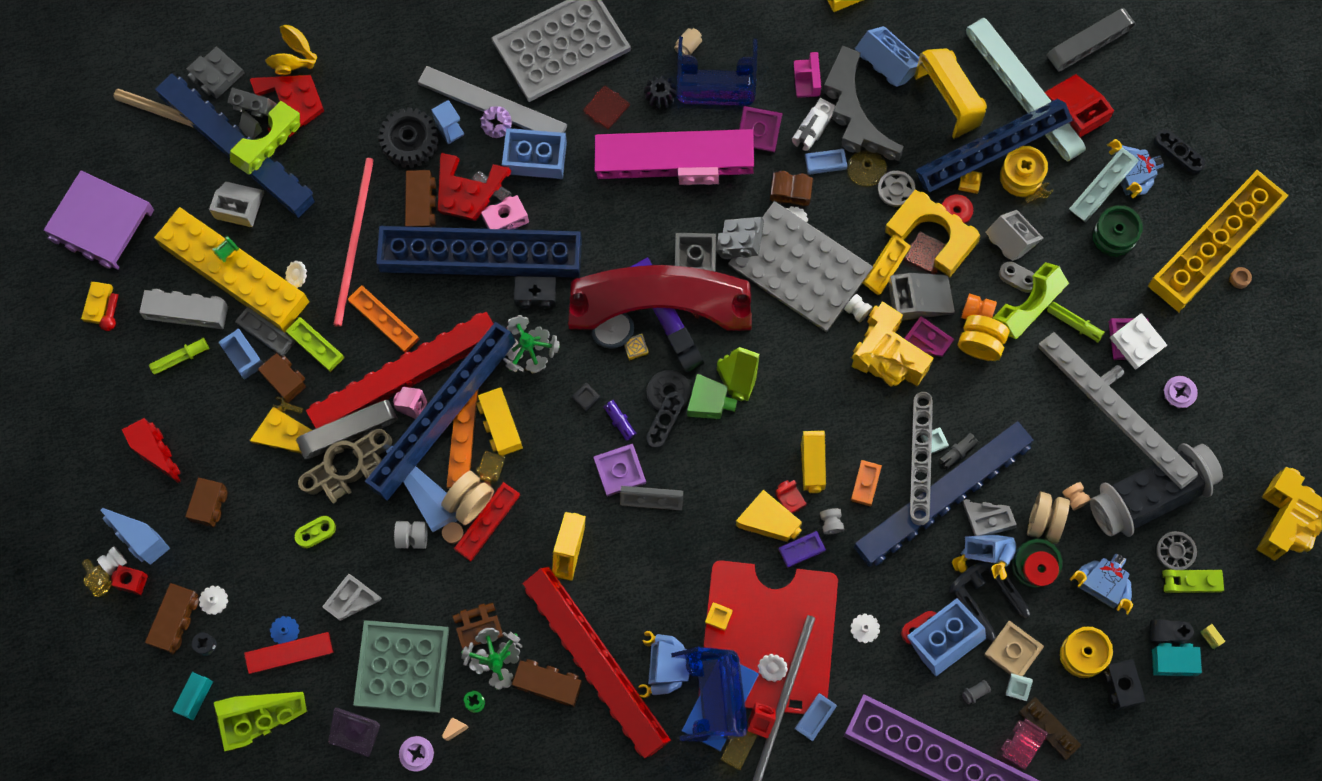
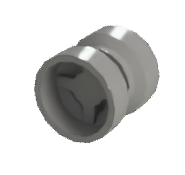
M835 508L820 512L821 520L825 521L823 526L824 534H835L844 531V525L840 520L842 516L841 509Z

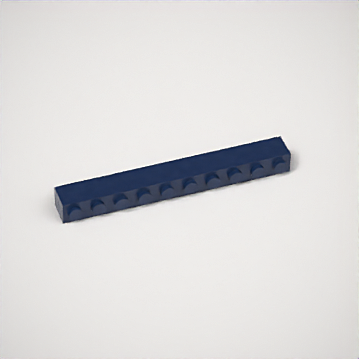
M171 73L155 88L159 98L173 109L182 113L180 114L182 117L193 123H190V125L229 159L230 150L242 138L253 140L249 136L247 138L243 136L242 130L234 124L232 126L228 123L229 119L222 112L218 114L215 111V107L208 100L204 102L201 99L202 96L194 88L190 90L187 87L186 81L180 76L177 78ZM267 157L262 162L261 167L258 170H254L249 176L299 218L315 202L312 197L313 192L306 185L302 187L298 183L299 180L292 173L288 175L281 163L278 161L273 162L270 157Z
M497 322L491 326L365 480V483L372 491L388 501L516 343L509 330Z
M1017 421L931 486L930 518L926 524L916 525L912 522L909 502L857 541L854 549L868 567L873 564L878 566L886 559L884 557L890 551L892 554L902 547L901 543L903 541L914 539L919 534L917 532L922 527L927 529L935 522V517L939 514L941 517L951 510L950 506L955 502L960 504L967 498L966 494L971 490L976 492L984 485L982 482L985 479H993L1000 473L998 470L1001 467H1009L1016 461L1014 458L1017 455L1021 454L1023 456L1032 449L1030 445L1034 440ZM923 492L916 498L922 500L927 494ZM918 510L914 513V516L917 519H922L926 516V513L923 510Z

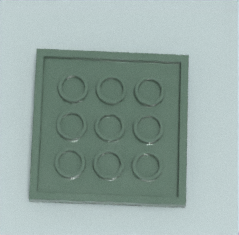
M364 620L353 706L440 713L449 627Z

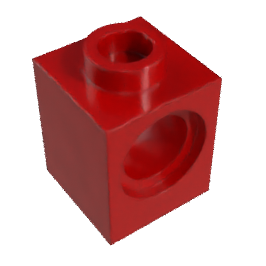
M118 565L117 570L112 574V586L122 591L142 595L148 575L143 571ZM132 575L131 582L124 584V579Z
M755 702L748 719L747 731L768 738L776 720V709Z

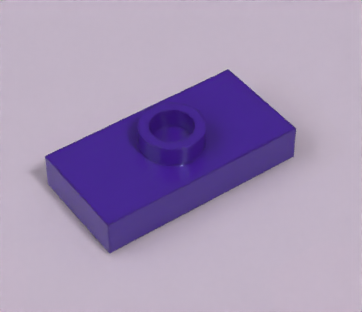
M817 531L778 549L787 568L826 551Z

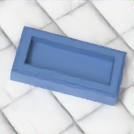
M844 149L805 154L808 175L847 169Z
M818 693L795 729L813 741L837 705Z

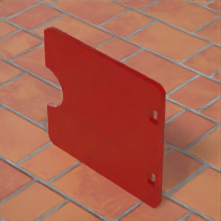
M730 561L715 562L712 566L707 616L713 602L732 609L733 612L725 631L706 624L699 696L720 654L759 673L758 664H760V659H763L765 655L773 654L782 657L784 662L787 663L786 667L788 670L786 676L782 677L780 681L773 682L762 678V675L759 673L742 708L753 709L755 702L776 709L807 615L815 617V621L784 713L804 715L818 693L828 699L838 587L837 576L830 572L797 569L795 577L789 585L781 589H770L758 580L755 573V564ZM790 700L802 701V709L788 707Z

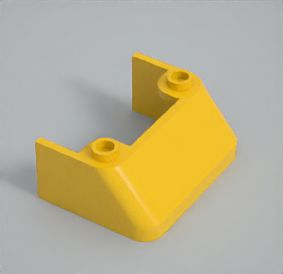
M929 49L920 53L914 77L918 79L929 74L957 118L952 137L955 139L981 126L986 112L985 109L987 108L986 102L978 96L960 68L954 52L948 49Z

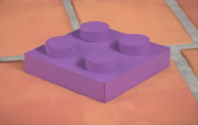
M633 444L594 456V461L607 497L619 493L621 486L637 487L646 484Z

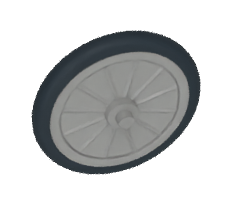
M623 313L593 329L592 336L595 342L604 348H618L630 340L634 332V324L630 316Z

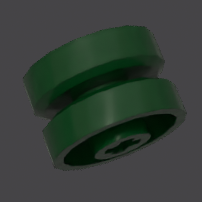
M1126 206L1110 207L1101 214L1093 230V241L1096 247L1106 255L1113 257L1126 255L1134 248L1142 234V221L1139 215L1131 208Z
M1035 539L1020 545L1016 549L1014 558L1010 561L1012 575L1025 587H1041L1031 584L1023 573V564L1026 558L1035 552L1043 551L1051 554L1058 562V575L1062 570L1061 554L1055 545L1047 540ZM1039 565L1038 571L1043 573L1044 567Z

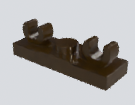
M1036 697L1019 712L1064 760H1067L1081 746Z

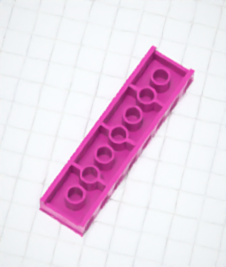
M753 129L595 135V172L598 179L678 176V168L718 167L719 175L754 174Z

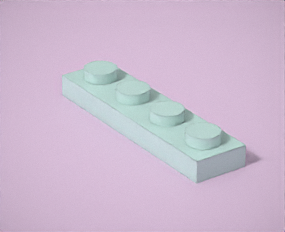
M1122 147L1069 208L1070 211L1086 223L1139 160Z

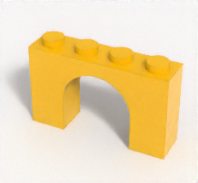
M915 189L886 224L885 232L891 237L897 234L905 240L910 232L920 223L931 221L942 225L947 230L950 240L935 258L934 267L948 275V277H951L977 245L980 234L973 226L964 224L959 216L947 212L943 205L931 201L926 193L918 192Z

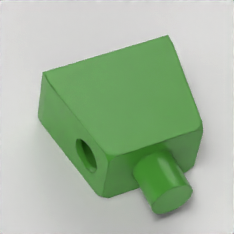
M697 374L687 416L720 419L723 409L735 412L737 399L726 397L728 390L726 385Z

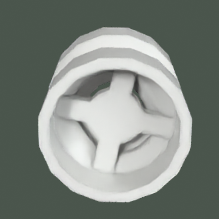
M856 294L846 304L844 310L852 313L855 319L861 322L867 317L873 307L868 303H864L862 298Z
M115 546L109 550L107 556L102 555L97 559L108 575L113 574L116 569L115 567H118V565L123 566L127 563L124 556Z

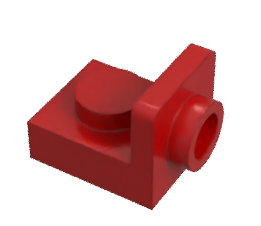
M787 480L777 486L778 489L775 495L781 505L789 512L794 513L806 506V502L796 487L795 480L791 482Z

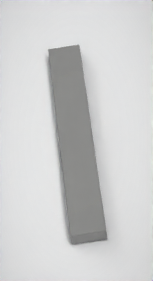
M426 66L418 81L420 86L483 112L490 107H502L509 112L512 124L526 130L564 133L567 128L566 123Z

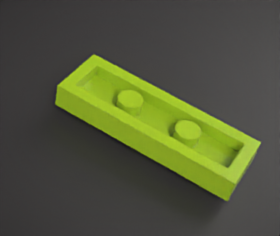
M301 317L286 330V333L329 372L344 359V356Z

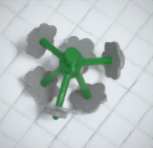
M518 315L509 319L507 330L511 331L514 335L520 333L521 337L520 343L515 339L516 343L505 355L508 356V359L503 358L507 363L506 367L514 372H517L518 369L523 371L524 369L517 365V362L523 357V352L526 350L529 351L531 359L526 362V370L531 371V373L541 371L546 367L545 364L548 362V359L535 356L533 348L542 350L544 347H548L550 349L549 356L553 358L554 353H557L560 348L557 336L553 335L549 343V331L542 330L541 327H536L535 330L524 333V330L527 328L526 325L529 323L527 317Z
M485 628L478 633L475 641L482 644L487 643L490 655L486 654V651L483 649H479L476 654L472 653L473 643L471 642L469 647L465 646L461 652V659H464L463 665L467 666L468 660L471 657L472 661L469 663V668L476 671L477 674H482L483 671H489L490 669L493 670L494 673L489 680L490 686L495 687L497 690L508 688L512 685L513 674L509 673L507 669L501 668L503 662L505 664L510 662L515 664L519 661L518 655L520 650L516 648V645L522 648V645L518 643L520 638L517 637L516 633L510 632L506 634L503 632L502 634L509 641L501 643L500 649L495 653L492 642L497 640L499 631L494 628Z

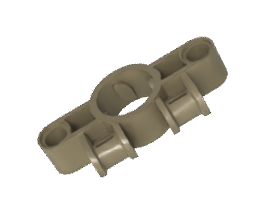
M376 429L355 443L339 441L332 444L324 455V462L304 473L299 478V488L310 495L317 494L324 489L333 504L336 503L338 498L346 493H352L347 483L357 481L363 474L366 478L370 476L382 461L379 455L391 447V436L382 429ZM380 436H385L384 443L377 445V439ZM346 448L354 449L353 453L359 459L356 469L351 470L346 476L337 475V470L333 466L335 455L342 453ZM313 479L314 485L307 489V481Z

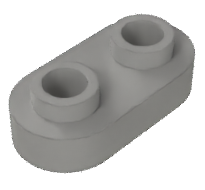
M1006 262L1001 266L999 277L1002 281L1022 292H1032L1033 272L1014 262ZM1007 269H1012L1014 273H1008ZM1029 278L1031 283H1027L1025 279Z

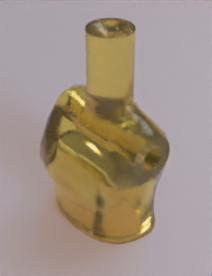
M89 559L84 560L82 565L88 573L84 579V584L91 590L93 596H102L112 585L109 575L101 565L94 567Z

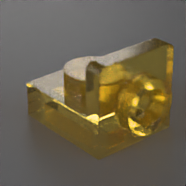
M485 451L480 466L476 469L477 475L480 476L479 478L487 482L492 480L498 481L505 456Z

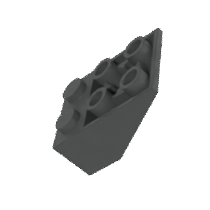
M906 273L890 276L888 287L893 309L903 314L901 321L919 319L920 316L927 318L955 314L948 275Z

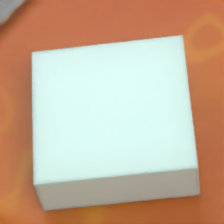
M941 428L932 430L931 454L948 448L949 445ZM921 435L923 443L928 440V437L925 435Z
M1011 673L1006 696L1027 701L1033 680Z

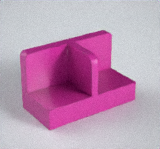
M818 52L810 53L809 60L794 61L797 97L820 96L821 80Z

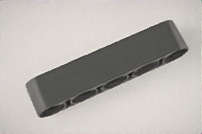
M1121 8L1057 45L1048 52L1047 57L1057 71H1062L1127 33L1136 23L1125 8Z
M385 400L299 436L296 442L304 459H310L325 453L336 442H351L376 429H382L393 424L398 418L390 401Z

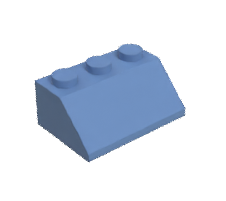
M884 26L868 30L855 48V50L861 52L860 57L869 61L873 68L886 76L887 81L894 86L905 84L915 75L919 57Z
M957 598L907 635L921 660L935 676H938L984 641L986 633L983 625Z

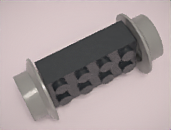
M1185 443L1178 446V454L1198 473L1197 478L1182 489L1156 464L1112 486L1106 482L1100 485V494L1090 499L1093 516L1100 528L1108 536L1121 532L1125 536L1130 537L1134 534V529L1201 495L1210 497L1213 494V485L1221 482L1223 479L1221 466L1211 449L1204 444L1193 448Z

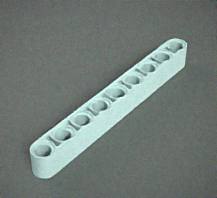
M981 18L966 28L970 40L1027 113L1051 102L987 19ZM1069 123L1045 134L1066 161L1072 160L1086 150L1083 141Z

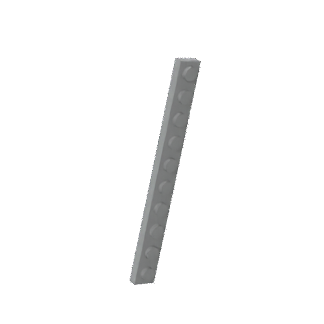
M1055 332L1039 343L1038 348L1180 489L1197 478L1198 473Z

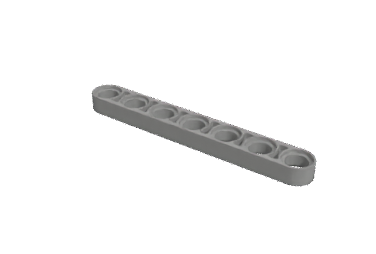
M927 392L916 394L913 406L910 515L912 522L916 525H924L930 518L933 402L931 395ZM923 398L929 401L926 406H920L917 402ZM926 417L928 422L922 425L917 422V419ZM920 435L928 437L925 443H919L916 439ZM923 453L928 458L920 462L916 459L918 454ZM919 472H924L927 478L920 481L915 478V475ZM918 491H923L927 495L924 499L919 500L915 498V494ZM918 510H923L926 516L922 519H917L914 513Z

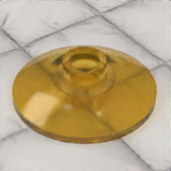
M866 149L861 150L860 153H854L847 164V172L852 181L866 187L878 184L887 170L884 158L879 153H871ZM869 163L871 166L865 167L864 164Z

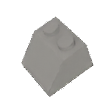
M1018 210L1001 215L985 232L989 236L990 241L999 246L1003 255L1012 261L1021 258L1044 239Z

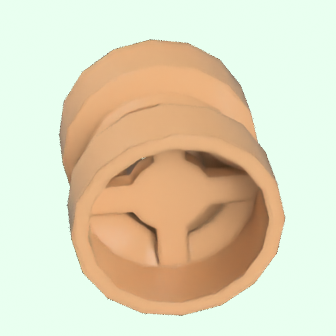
M1081 482L1070 486L1062 492L1065 498L1070 499V506L1073 510L1079 509L1090 502L1089 495L1083 492L1084 487Z

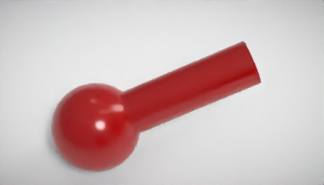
M110 293L105 316L99 322L100 328L104 331H110L116 325L113 316L118 294Z

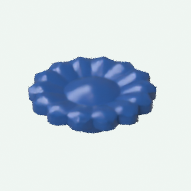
M289 616L277 618L272 623V628H270L271 638H274L273 641L278 642V644L294 641L298 638L300 632L298 629L299 625L295 619H291Z

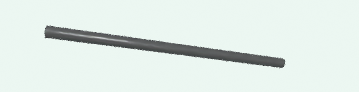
M807 615L776 708V720L769 737L766 738L752 781H762L815 621L813 616Z

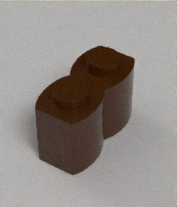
M786 171L773 173L770 200L802 206L809 205L813 178L803 173L791 175Z

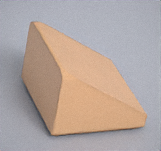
M452 718L442 738L449 741L468 729V726Z

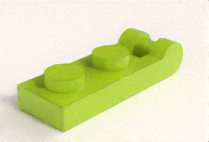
M1170 569L1162 571L1166 583L1164 585L1165 593L1224 591L1222 570ZM1174 578H1178L1179 585L1174 584Z

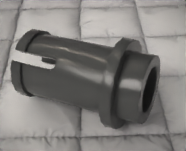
M982 680V682L970 689L965 688L962 696L967 704H974L978 698L990 693L991 689L988 683Z

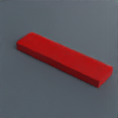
M503 482L454 547V550L471 562L520 497V493Z
M329 632L245 652L244 654L248 672L251 674L331 654L333 649Z

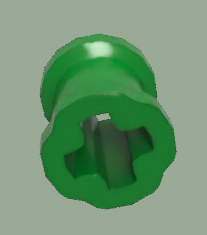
M226 236L225 241L217 248L214 247L211 250L222 262H225L226 258L234 251H238L239 248Z
M468 692L464 697L465 706L470 712L478 713L483 710L485 700L479 692ZM477 697L479 704H474L473 707H471L472 704L470 703V700H475Z

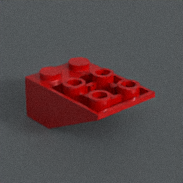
M1077 74L1044 92L1051 102L1059 99L1066 103L1073 120L1069 124L1080 138L1108 122L1114 112V109L1105 97Z
M143 418L122 429L130 448L143 460L177 483L181 482L178 477L181 474L176 463L172 462L170 458L172 454L167 445L165 446L162 442V439H164L163 435L153 422L149 423Z

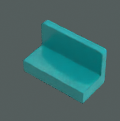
M192 672L173 712L194 720L213 681Z

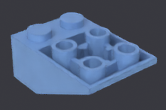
M104 508L101 509L105 515L102 519L110 528L112 527L116 531L117 537L123 543L125 542L129 547V551L141 562L146 561L151 565L170 549L159 534L146 523Z

